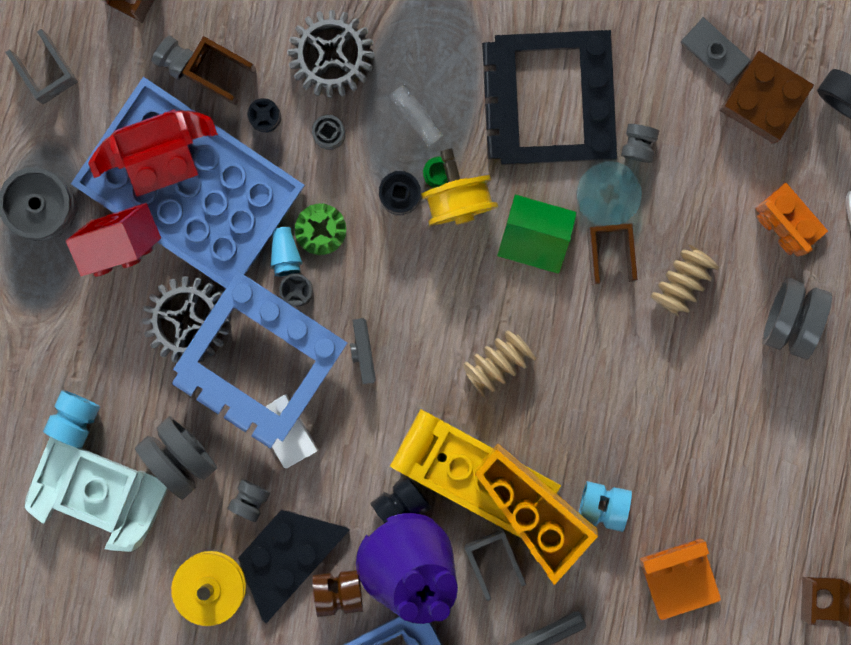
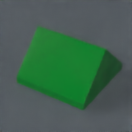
M515 194L497 257L559 274L570 243L577 212Z

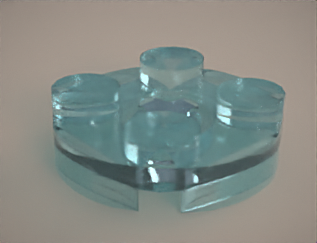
M611 161L592 166L583 174L576 190V200L580 212L590 222L599 226L625 223L637 212L642 199V189L633 172L627 166ZM608 185L614 187L613 192L618 194L617 200L611 199L610 203H605L604 197L600 196V190H606Z

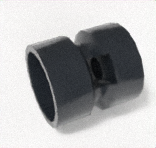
M406 171L389 173L382 179L379 186L381 204L387 212L395 216H405L412 213L418 207L421 200V187L418 180Z
M407 476L402 477L395 483L393 494L383 492L370 503L384 524L388 522L387 518L404 513L424 515L432 508Z

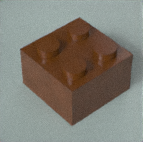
M758 51L751 58V61L746 66L719 111L772 144H775L783 137L814 84L761 51Z

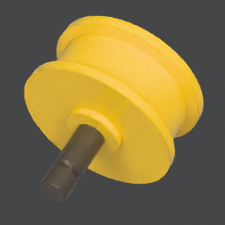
M453 149L440 151L448 183L421 193L422 199L428 200L432 218L428 220L429 226L455 221L456 225L474 221L475 215L498 208V203L492 202L487 184L491 181L490 175L461 179L457 163L454 160Z
M217 551L200 552L187 559L176 571L171 586L173 603L178 612L191 623L200 626L218 625L231 618L241 606L246 593V579L239 564L230 556Z

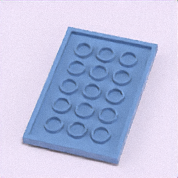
M143 77L71 185L113 213L147 203L161 236L158 243L224 288H227L237 271L244 275L248 272L272 236L275 228L279 226L305 185L216 125L215 128L218 135L203 136L194 139L193 143L188 145L198 170L197 176L138 197L126 168L119 169L115 167L94 178L88 164L89 160L100 144L115 130L174 109L176 111L195 112Z

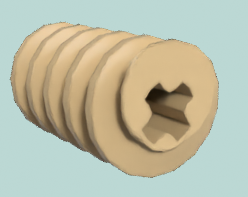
M688 245L692 251L682 250L680 252L685 262L678 260L673 262V266L678 273L667 271L665 274L670 284L665 282L658 284L663 294L655 292L651 294V298L678 317V311L690 312L685 304L686 300L697 302V298L692 291L698 290L703 292L705 290L699 282L700 279L712 280L707 269L719 270L720 268L708 255L692 245Z
M508 330L505 331L504 334L507 342L505 343L496 338L494 340L496 351L488 346L484 347L486 358L475 354V367L468 362L463 363L467 377L484 398L483 388H487L493 393L496 391L494 380L499 381L503 385L506 383L504 372L512 376L517 375L514 368L515 364L524 369L527 367L524 359L525 356L534 361L537 360L518 334L515 335Z

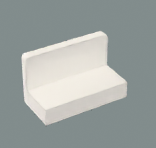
M285 394L265 407L280 416L290 399ZM300 417L285 440L282 442L277 438L272 446L284 468H289L319 450Z

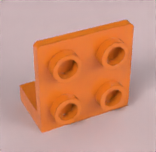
M786 182L755 208L759 213L756 216L758 221L768 231L773 229L781 238L778 240L779 245L790 256L793 253L796 257L808 254L813 250L811 246L828 232Z
M700 538L639 558L660 620L721 600L707 557L710 553L706 541Z

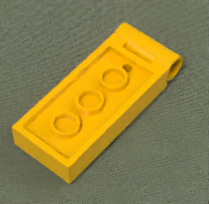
M420 409L394 456L390 467L520 537L503 511L497 506L475 475L476 467L493 448ZM440 453H444L447 456L443 462L437 459ZM525 466L555 493H558L561 487L559 483Z

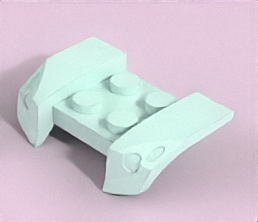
M50 437L26 495L24 508L42 524L52 516L54 509L111 532L112 534L105 546L106 550L132 552L142 545L149 533L168 488L153 475L143 471L138 472L85 449L70 446Z

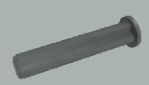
M575 611L508 645H553L585 629L586 623L581 613Z

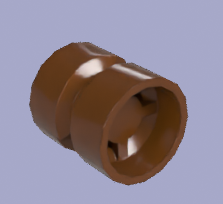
M357 570L341 571L338 577H334L331 573L312 576L317 617L336 615L340 609L345 614L363 612L361 583Z

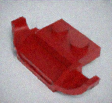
M174 109L115 130L96 149L88 164L94 178L115 167L119 169L126 168L138 197L197 176L198 170L188 145L192 144L194 139L203 136H215L218 133L213 120L209 116L193 111H176Z

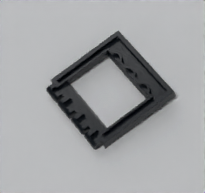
M611 30L495 35V42L482 43L483 66H496V71L483 72L485 98H497L498 103L485 104L486 130H499V135L487 136L488 159H500L501 165L617 159ZM580 49L584 144L520 147L515 52Z

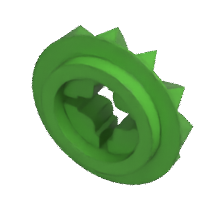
M324 203L310 205L299 214L296 220V239L301 247L309 253L315 255L330 254L337 250L345 239V220L342 214L330 205ZM329 217L326 229L332 238L319 235L312 241L315 229L309 221H316L320 224Z

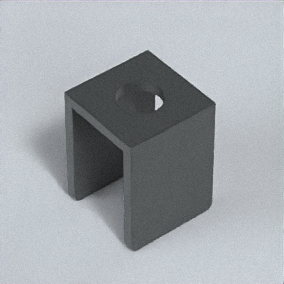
M40 29L37 33L65 74L64 76L40 91L19 57L10 49L5 53L35 99L45 104L76 84L78 80L48 34Z
M503 529L464 545L487 601L491 600V596L472 551L501 538L521 586L526 585Z

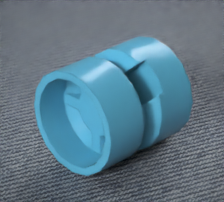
M61 390L54 406L58 412L55 415H50L43 432L60 442L81 449L89 434L86 426L87 424L94 423L100 406L74 393Z
M586 481L579 513L594 526L603 522L605 528L623 532L630 511L632 491L616 487L607 491L605 485ZM600 501L606 502L604 511L598 509Z

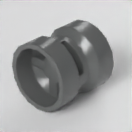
M169 35L160 43L151 61L159 67H169V74L175 79L180 80L184 76L182 72L194 52L188 48H181L178 41Z
M323 115L314 122L312 135L320 148L334 150L343 144L345 129L337 117Z
M628 124L626 131L628 141L622 148L621 156L639 162L652 163L654 158L652 147L653 143L658 140L659 130L644 125Z
M290 274L280 284V296L291 306H304L312 299L313 285L303 275Z
M241 479L237 487L238 494L236 498L231 499L227 509L247 520L257 522L261 514L259 508L262 503L267 501L270 492L252 482Z

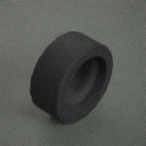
M832 69L817 89V92L832 108L851 119V75L838 69Z

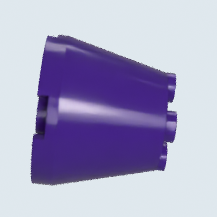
M404 513L387 518L388 522L378 527L370 536L366 534L357 552L356 570L364 589L373 599L399 615L404 621L426 624L445 620L450 614V609L454 605L458 593L454 553L449 537L433 519L421 514Z

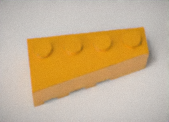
M499 443L476 467L475 475L508 518L514 530L523 539L536 561L545 570L553 585H555L598 537L597 528Z

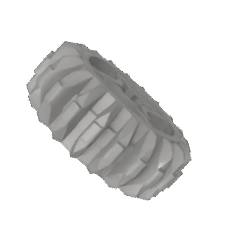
M330 10L329 19L324 20L322 12L319 11L316 13L319 22L314 24L309 16L305 18V22L309 27L307 30L302 26H296L295 29L302 36L301 39L290 37V43L298 46V48L287 50L288 56L297 57L296 60L289 63L290 69L301 68L295 73L294 78L296 81L304 77L307 78L303 83L305 90H308L314 83L316 84L314 88L316 96L321 94L323 88H327V97L332 98L333 88H338L340 96L344 97L346 92L343 86L348 84L350 89L355 92L357 86L353 80L357 78L362 83H365L367 80L365 75L361 73V70L372 71L373 66L364 61L375 58L374 52L365 51L366 48L374 45L373 40H362L368 34V29L364 27L356 31L355 29L360 23L357 18L353 19L349 25L347 24L348 13L343 12L340 20H336L335 10ZM328 29L342 31L340 35L338 34L329 41L315 36L317 33ZM350 37L358 47V57L355 65L351 64L343 55V50ZM308 43L319 53V58L315 63L316 66L312 71L305 64V49ZM322 47L324 49L329 47L330 49L332 47L337 48L336 52L340 61L338 59L332 61V58L331 61H325L326 55ZM333 67L347 72L345 76L337 79L320 78L322 73L325 74L328 69Z
M187 276L182 277V287L178 286L175 279H170L169 284L172 290L168 291L161 284L158 286V289L163 296L161 298L154 294L149 296L151 301L157 303L155 308L144 306V311L153 313L152 319H142L143 324L153 325V329L147 330L144 333L145 337L156 335L157 339L150 346L155 349L162 344L164 347L160 352L161 357H166L170 351H173L171 361L174 363L179 361L180 355L186 350L184 345L190 333L200 329L201 326L195 324L193 326L188 325V329L184 330L183 323L179 319L172 318V315L180 316L182 314L186 316L185 312L189 311L190 318L203 324L205 320L201 319L197 313L199 296L206 301L212 310L222 295L221 292H217L211 297L209 294L213 290V285L210 283L201 290L202 279L200 278L194 280L192 287H190V280ZM189 293L188 300H185V304L180 310L171 311L164 309L172 298ZM229 316L225 322H230L231 317ZM161 318L169 320L175 325V344L164 334ZM221 328L218 333L228 335L229 330ZM217 335L211 342V344L215 343L220 347L224 345V342L217 338ZM209 345L206 352L210 356H213L215 354V351ZM202 356L199 362L204 361V356Z

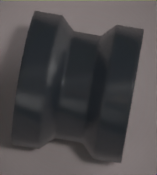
M260 98L250 104L247 117L255 130L261 133H269L278 128L281 122V113L278 106L272 100Z

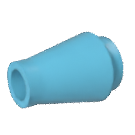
M275 228L272 233L271 269H274L275 276L279 277L300 273V265L303 263L293 239L291 228Z

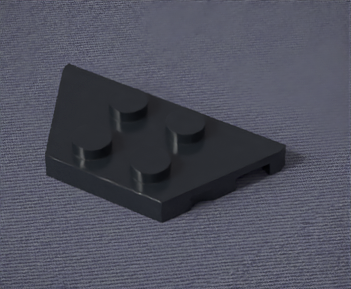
M281 509L238 557L261 618L265 623L275 615L349 532L350 529L347 526L337 525L318 518Z

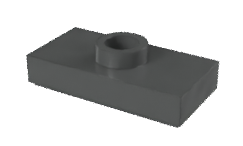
M704 17L680 42L727 85L751 61Z
M364 318L354 319L352 321L356 343L350 344L353 363L359 362L363 384L374 383L376 376L367 321Z

